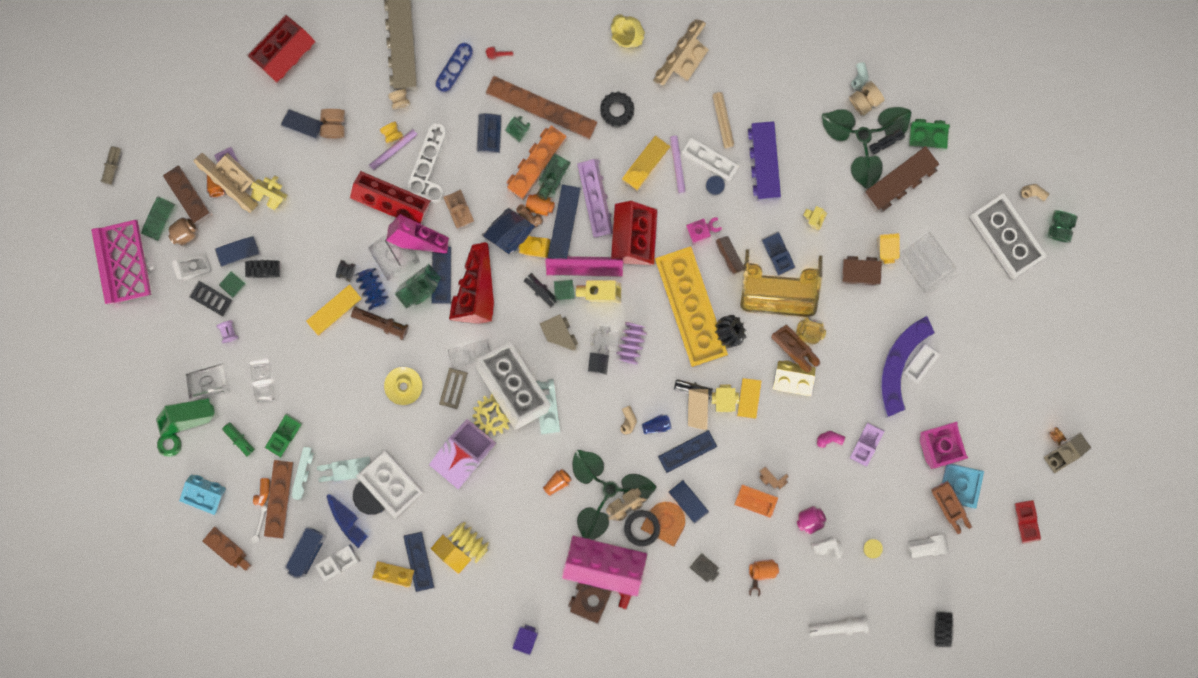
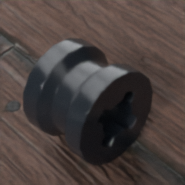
M341 259L335 277L339 279L345 278L346 281L351 282L356 264H348L345 260Z

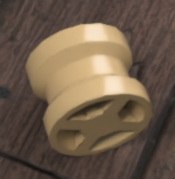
M406 89L388 94L389 99L393 103V110L410 105V101L406 97Z

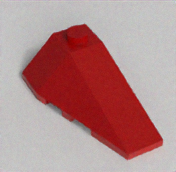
M483 242L471 246L464 266L466 272L463 279H459L458 285H460L457 296L454 295L451 301L449 316L451 321L476 324L492 321L494 296L488 243Z

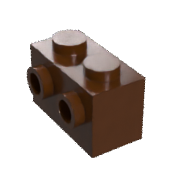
M847 256V259L842 260L841 284L881 285L882 261H877L878 258L866 257V260H858L857 256Z

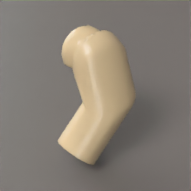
M627 406L622 409L626 418L620 427V431L623 434L632 433L637 424V419L631 406Z

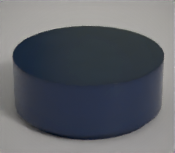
M711 176L707 180L706 190L709 194L719 195L724 191L725 182L721 177Z

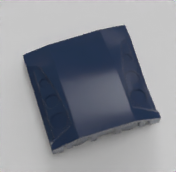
M508 208L481 235L510 254L516 251L519 245L527 239L535 226Z

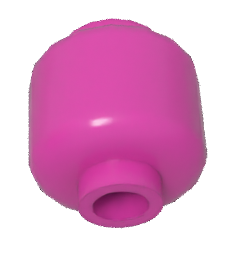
M811 506L799 512L797 525L801 531L813 534L824 528L827 519L821 508Z

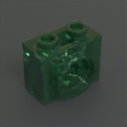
M427 264L401 283L395 295L406 309L413 304L415 306L419 305L436 291L441 277L430 264Z

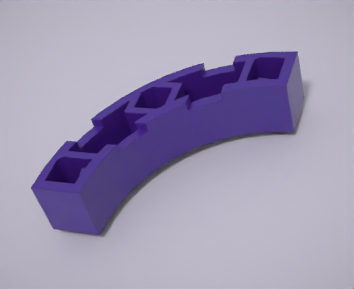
M928 316L916 321L902 332L894 341L884 359L880 375V399L886 418L906 410L901 394L902 372L908 357L915 347L927 337L935 334Z

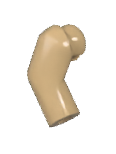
M1037 184L1026 185L1021 189V196L1023 198L1038 196L1045 201L1050 194Z

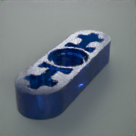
M461 43L457 46L436 79V87L441 93H448L452 90L471 60L473 48L470 44ZM467 47L469 55L465 54L463 56L462 61L465 62L464 64H462L460 60L454 58L455 56L460 58L462 54L460 49H465ZM452 63L460 65V70L457 73L450 72L449 66ZM445 72H447L451 77L455 78L454 80L449 78L447 82L449 87H444L442 89L440 81L446 80L447 75L444 74Z

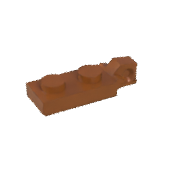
M214 526L202 540L203 543L234 568L238 565L245 571L250 568L251 564L244 559L247 556L244 550L217 527Z

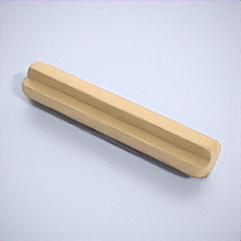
M717 92L713 94V100L725 148H730L734 146V140L723 93Z

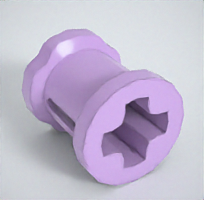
M232 320L216 325L223 339L222 344L238 339V335H235L232 326Z

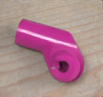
M827 431L818 436L817 445L820 448H825L826 444L831 442L843 445L846 437L833 431Z

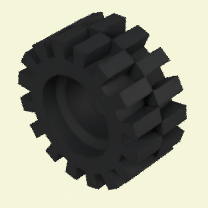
M620 91L616 93L611 92L609 95H606L600 105L602 119L612 127L627 125L634 115V103L630 96H627L624 92L620 93ZM615 102L623 104L625 108L624 113L618 117L610 113V106Z
M245 261V277H280V261Z
M936 612L934 628L935 647L952 646V612Z

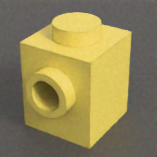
M721 384L720 388H716L715 392H712V404H716V412H735V404H739V392H735V388H731L730 384Z

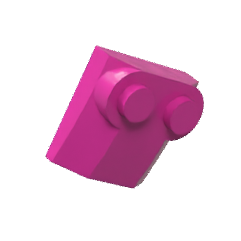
M958 422L920 432V444L926 463L931 469L968 459L958 429Z

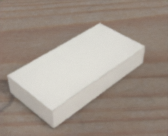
M924 343L902 374L915 384H918L940 353L927 343Z

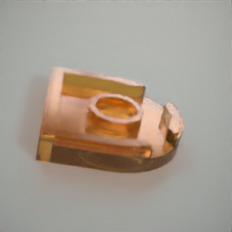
M660 502L650 510L660 523L661 529L658 539L674 547L685 527V515L678 505L672 502ZM646 518L640 529L652 535L654 530L653 523L650 519Z

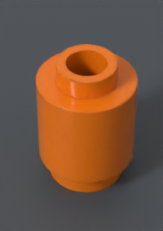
M529 194L526 208L530 212L545 216L553 213L555 202H552L551 197Z
M773 559L755 561L749 565L750 577L757 581L774 579L779 573V566Z

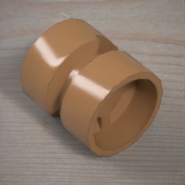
M321 109L320 121L323 122V125L320 126V137L330 139L345 138V126L342 125L345 122V110Z

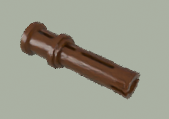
M357 306L353 308L351 318L380 328L387 335L390 333L400 337L402 341L405 339L409 329L408 324H400L395 322L393 318L385 319Z

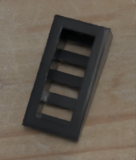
M201 281L196 283L189 295V298L222 317L232 302L230 298ZM202 287L204 288V291L202 292L200 298H198L196 296ZM208 291H209V292H211V294H210L209 298L207 299V301L205 302V301H203V299L205 298L206 294H207ZM216 295L218 298L212 306L210 303ZM222 299L225 300L220 310H218L217 306Z

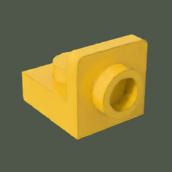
M528 236L519 245V253L526 256L548 258L551 239Z

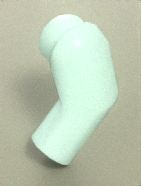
M865 62L856 64L858 75L851 81L852 88L856 90L862 89L869 80Z

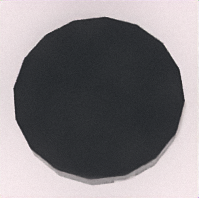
M359 481L353 490V501L358 510L367 515H376L383 512L385 508Z

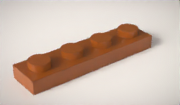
M274 460L264 531L265 537L284 539L294 462Z

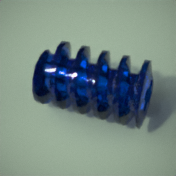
M369 268L354 275L359 276L355 280L356 283H362L358 287L359 290H365L361 294L362 297H368L365 303L371 304L368 307L369 311L387 304L385 301L389 298V296H382L386 289H379L383 282H376L380 277L379 275H373V272L377 270L376 268Z

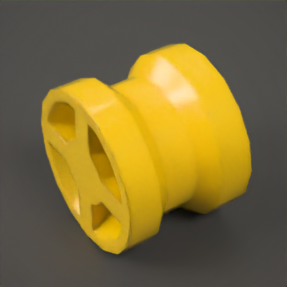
M396 121L380 129L381 134L385 136L386 144L394 142L403 136L402 132L397 128L398 124Z

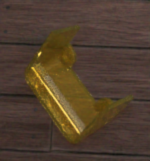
M750 249L745 250L740 306L744 311L811 317L817 313L822 281L823 256L819 255L817 269H804L800 274V278L762 275L761 266L749 263Z

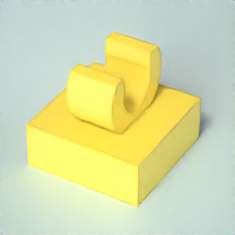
M816 206L814 211L806 209L803 216L809 220L808 224L812 228L820 230L827 212Z

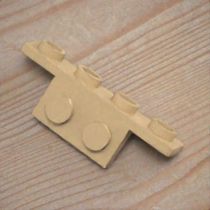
M695 19L689 24L684 36L678 40L673 52L667 56L662 68L656 72L653 79L655 83L664 85L673 71L684 80H689L709 51L708 48L696 39L706 25L704 21Z
M201 153L193 160L197 167L211 177L214 183L224 189L228 196L236 200L242 209L251 213L258 206V203L245 192L254 182L255 178L228 153L217 164L213 163L204 153Z

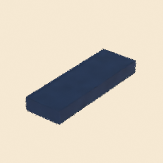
M448 246L447 253L432 252V304H451V246Z
M707 430L659 455L658 458L665 472L668 473L718 446L710 431Z
M422 531L404 535L403 538L410 569L414 570L412 578L415 591L419 592L435 588Z

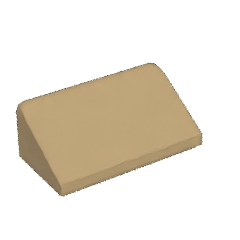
M689 389L688 426L707 430L708 389Z

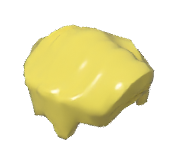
M618 14L613 18L610 25L612 40H615L619 46L634 48L643 44L645 31L637 18L623 16V14Z

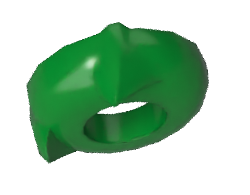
M176 434L159 437L157 449L160 455L173 457L181 451L182 442ZM167 439H172L174 442V446L170 450H166L163 446L164 441Z

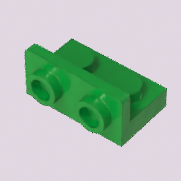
M915 119V122L910 124L909 147L924 148L926 146L932 149L947 150L950 124H946V121L943 120L927 123L926 119Z

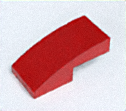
M1034 500L1015 503L1021 543L1041 541Z

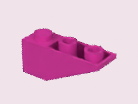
M399 215L388 226L386 241L404 249L447 253L449 237L405 216Z

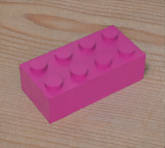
M573 535L562 579L638 597L648 553Z

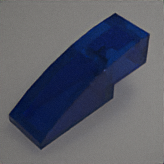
M328 494L326 496L335 521L346 537L357 548H360L370 537L355 525L360 518L332 494Z

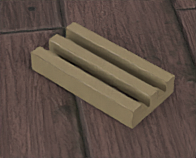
M449 367L439 405L458 410L468 372ZM452 372L456 373L448 402H444ZM459 375H463L455 405L451 404Z

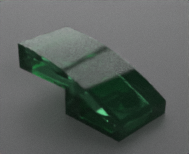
M158 196L148 214L141 234L159 241L175 204Z

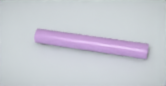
M412 129L370 163L369 166L374 171L418 134Z
M671 136L670 141L678 193H685L678 136Z

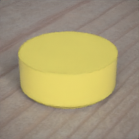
M870 539L865 542L863 551L869 558H878L883 552V546L880 541Z

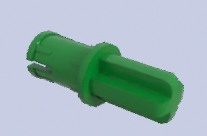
M229 422L222 428L223 432L233 441V445H236L246 457L255 450L245 439V435H242L232 423Z

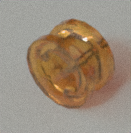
M1057 427L1054 428L1053 432H1048L1049 436L1058 446L1061 445V441L1065 442L1067 440Z

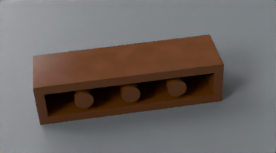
M925 146L866 190L863 195L876 212L880 209L884 212L892 206L890 203L895 198L900 200L908 194L906 192L908 188L912 186L914 189L919 186L924 176L931 177L938 171L936 167L939 166V162Z

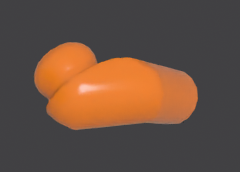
M260 479V495L253 496L254 505L262 506L265 504L269 495L270 479Z

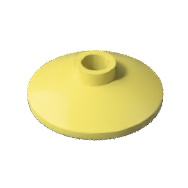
M399 367L387 375L384 382V391L393 403L409 405L415 402L421 395L422 380L413 369ZM402 383L407 384L406 390H401L400 385Z

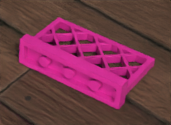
M138 220L91 229L105 304L114 305L123 301L152 295ZM133 225L134 233L130 238L124 232L127 226ZM110 230L118 233L114 242L109 239L108 231ZM122 236L128 240L124 249L117 245ZM132 243L137 247L135 256L127 252ZM115 247L122 252L118 260L112 257ZM125 255L132 259L128 267L121 264ZM135 262L141 268L138 275L131 271ZM118 266L125 270L121 279L116 277L115 273ZM128 274L136 278L131 287L124 282ZM139 281L144 284L145 292L139 293L134 289ZM122 285L129 289L125 297H120L119 289Z
M568 256L567 259H545L546 276L623 277V260H612L611 257Z

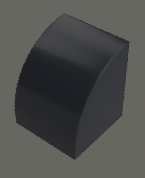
M590 352L588 373L607 375L609 355Z

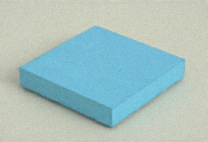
M948 464L945 465L942 483L949 481L962 506L976 509L984 471Z

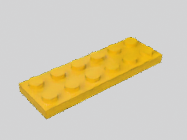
M690 246L655 258L691 367L727 356L728 353L725 345L722 346L721 340H717L718 335L715 333L717 330L715 327L717 320L692 247Z

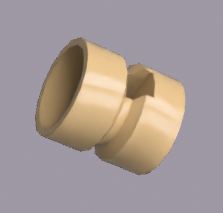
M872 81L865 84L861 92L857 90L849 96L850 102L861 116H865L872 111V106L877 107L885 101L882 93Z

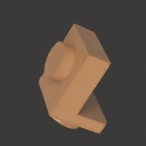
M766 467L759 471L761 474L759 476L760 480L766 486L770 484L773 489L776 487L781 489L788 483L786 480L789 477L788 474L777 480Z

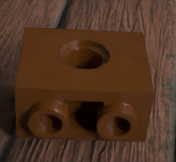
M578 582L575 588L579 590L577 596H572L568 605L571 608L570 612L598 624L612 590ZM591 595H595L599 599V603L596 606L588 604V598Z

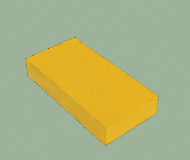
M742 378L737 416L757 418L761 380Z

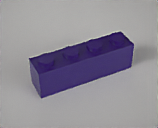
M775 121L751 123V128H748V140H752L749 154L750 159H754V166H751V176L755 178L756 185H752L753 197L757 196V201L778 200L781 198Z

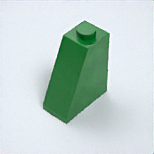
M209 398L164 406L156 418L160 437L209 423L215 414L214 407L210 404Z

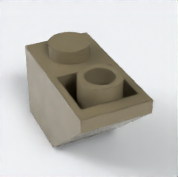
M561 314L540 323L541 329L549 343L570 351L577 350L575 346L578 345L574 334L570 335L567 328L570 325L566 316L562 318Z
M1080 432L1050 452L1044 459L1053 472L1056 473L1082 457L1091 449V446Z

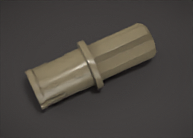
M110 147L107 161L103 164L105 168L100 182L109 185L113 184L116 169L119 168L117 164L121 153L120 148Z

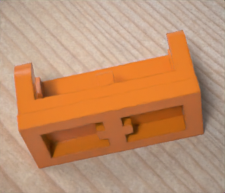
M741 485L734 505L771 518L778 497Z

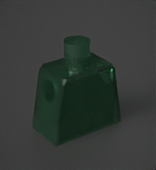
M555 153L553 154L539 179L538 185L540 189L536 194L539 198L547 200L550 193L556 194L570 171L571 162Z

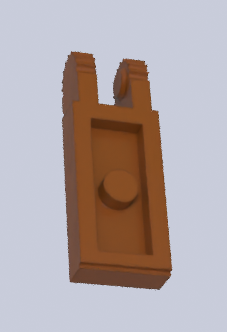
M784 325L772 334L771 338L799 364L805 373H809L812 368L804 358L807 357L808 361L815 367L821 364L819 358L812 352V349L788 325Z
M949 481L931 489L948 522L952 524L957 534L962 533L961 527L956 522L960 518L963 519L968 529L972 528L967 513Z

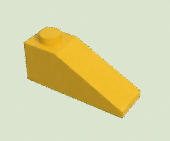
M655 135L623 176L622 182L635 192H638L671 146Z

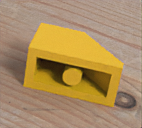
M899 233L878 236V261H883V264H893L895 260L899 259Z

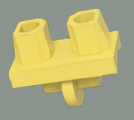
M274 176L272 180L268 177H265L263 181L257 179L251 185V188H253L251 198L261 201L264 195L270 197L266 205L273 210L277 209L286 200L288 195L280 191L282 185L277 183L279 179L277 176Z

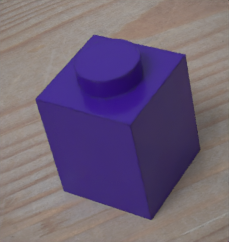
M527 624L524 627L520 626L512 649L531 655L538 636V632H535L536 628Z

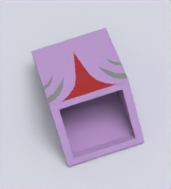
M466 419L447 439L429 466L459 489L496 445V442Z

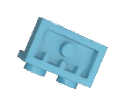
M191 474L185 481L179 501L215 515L226 488L217 482H210L199 475Z

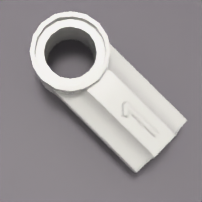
M945 534L908 542L911 558L949 553Z

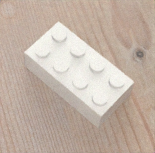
M1004 193L969 216L1012 280L1047 257Z
M511 342L477 359L475 368L515 430L548 413L551 404Z

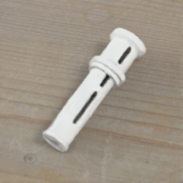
M864 615L863 618L855 619L847 617L845 621L809 624L810 637L847 632L849 635L860 631L868 633L867 616Z

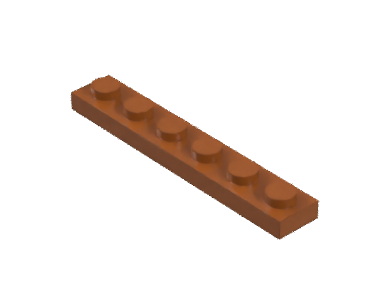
M494 75L486 91V94L589 140L598 123L593 119Z

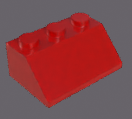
M285 15L247 56L277 83L299 61L305 52L311 49L316 41L299 24Z
M634 201L615 204L612 260H623L624 264L654 265L658 209Z

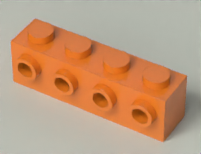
M552 125L549 129L545 128L540 135L542 138L540 142L533 144L529 150L530 156L527 160L523 159L517 167L520 170L516 175L512 174L507 181V190L522 201H524L567 140V136Z

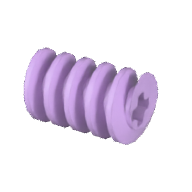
M625 322V326L629 329L623 330V333L627 336L620 339L625 344H619L618 347L623 351L616 352V355L620 357L617 360L637 365L639 362L634 357L641 356L636 350L643 349L639 343L645 342L641 335H647V332L643 330L646 327Z

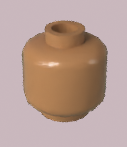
M181 217L169 226L168 237L173 244L184 246L196 237L197 226L190 218Z

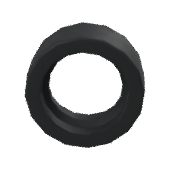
M645 510L635 511L630 514L624 525L625 536L629 542L641 547L654 543L659 537L661 529L657 517L650 511ZM638 517H646L653 523V533L647 539H637L631 533V524Z

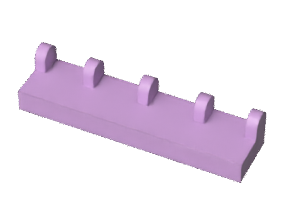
M599 159L577 163L594 238L613 234L610 219L612 214L609 213L606 199L608 196L603 188L602 180L604 178L600 174Z

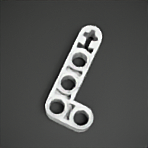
M441 124L430 126L408 182V189L411 193L426 198L432 203L440 202L444 196L442 188L438 184L430 182L447 135L445 128ZM438 129H440V132H441V134H442L441 136L438 135L437 138H436V142L439 143V145H437V144L434 143V142L429 141V140L434 141L435 135H434L433 131L437 132ZM434 147L436 152L434 155L428 156L425 153L426 149ZM426 164L429 166L428 172L420 173L419 167ZM415 182H420L422 188L419 191H413L412 185ZM432 189L440 191V195L437 198L430 197L429 194Z

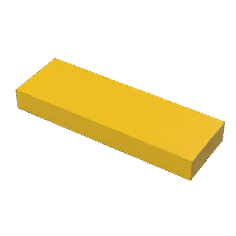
M349 284L306 322L319 336L359 303L362 298Z

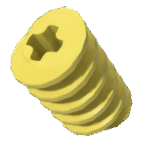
M464 521L454 529L448 538L453 536L452 543L459 541L457 548L465 546L463 553L465 554L470 551V559L476 556L474 562L476 564L489 550L487 549L489 542L482 544L483 537L476 539L478 532L470 534L472 527L470 526L465 529L466 522Z

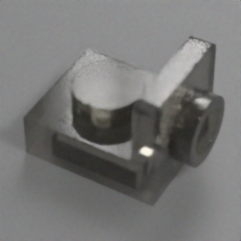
M702 553L689 567L707 583L709 580L713 582L720 574L718 572L719 567Z

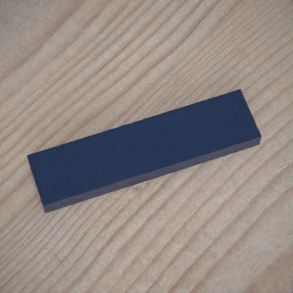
M562 184L548 259L568 258L581 191L580 187Z

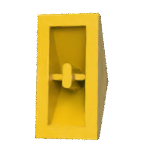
M442 535L430 548L458 574L472 560L445 535Z

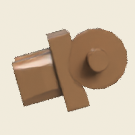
M461 189L443 197L457 229L474 222Z

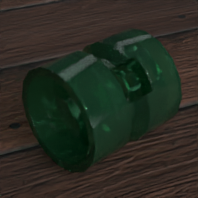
M1054 210L1051 219L1053 225L1049 226L1047 237L1056 241L1071 243L1074 233L1071 229L1075 228L1078 216Z

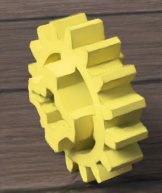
M492 394L490 399L483 396V402L477 401L479 407H473V410L477 412V414L472 415L473 418L477 419L474 424H480L479 429L481 431L485 429L486 435L492 432L493 436H496L497 431L502 435L503 428L509 430L507 424L510 421L506 415L500 412V406ZM489 403H493V405L488 408L484 407ZM496 408V415L498 417H494L491 421L489 413H493ZM480 415L486 417V425L481 421ZM498 422H501V423H502V424H501L500 426H498V427H493L494 424H496V423H498Z

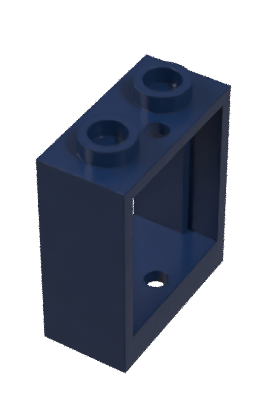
M306 527L285 566V569L288 570L287 574L294 578L306 577L327 535L312 527Z

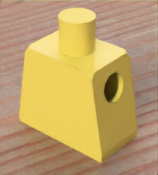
M587 280L586 285L576 286V297H585L589 302L621 303L622 284L616 280ZM598 288V293L594 294V291Z

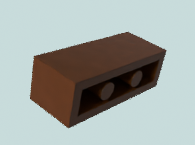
M179 165L162 175L195 225H199L213 216Z

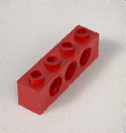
M360 171L355 179L350 194L351 199L397 218L399 215H402L420 224L423 223L427 216L430 200L363 171Z

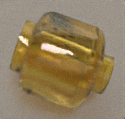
M806 317L799 321L796 334L804 342L815 345L825 338L826 329H824V324L820 320Z

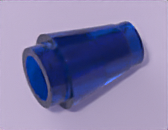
M660 414L642 423L644 434L664 433L672 429L667 414Z

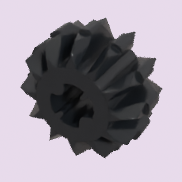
M734 314L724 316L715 324L717 329L715 333L718 335L717 340H721L722 346L725 345L727 348H732L743 343V340L746 338L744 332L747 330L743 327L744 323L740 322V317H735Z

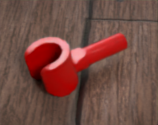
M495 46L489 47L485 51L489 59L513 55V51L497 52Z

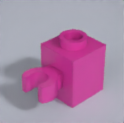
M718 217L712 218L707 224L703 218L686 225L692 245L710 239L711 231L716 233L722 230V227L714 228L712 225L713 222L718 221Z

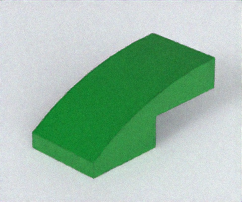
M288 413L285 414L265 448L281 458L303 423Z

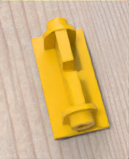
M377 561L372 579L410 588L414 570Z

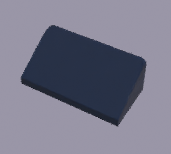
M288 109L281 122L282 127L318 140L320 126L323 125V122Z
M490 113L478 115L477 152L500 153L502 115Z

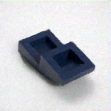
M778 231L761 239L778 276L796 268Z
M254 236L215 248L220 267L260 254Z
M684 480L669 491V494L694 524L709 513L708 509Z

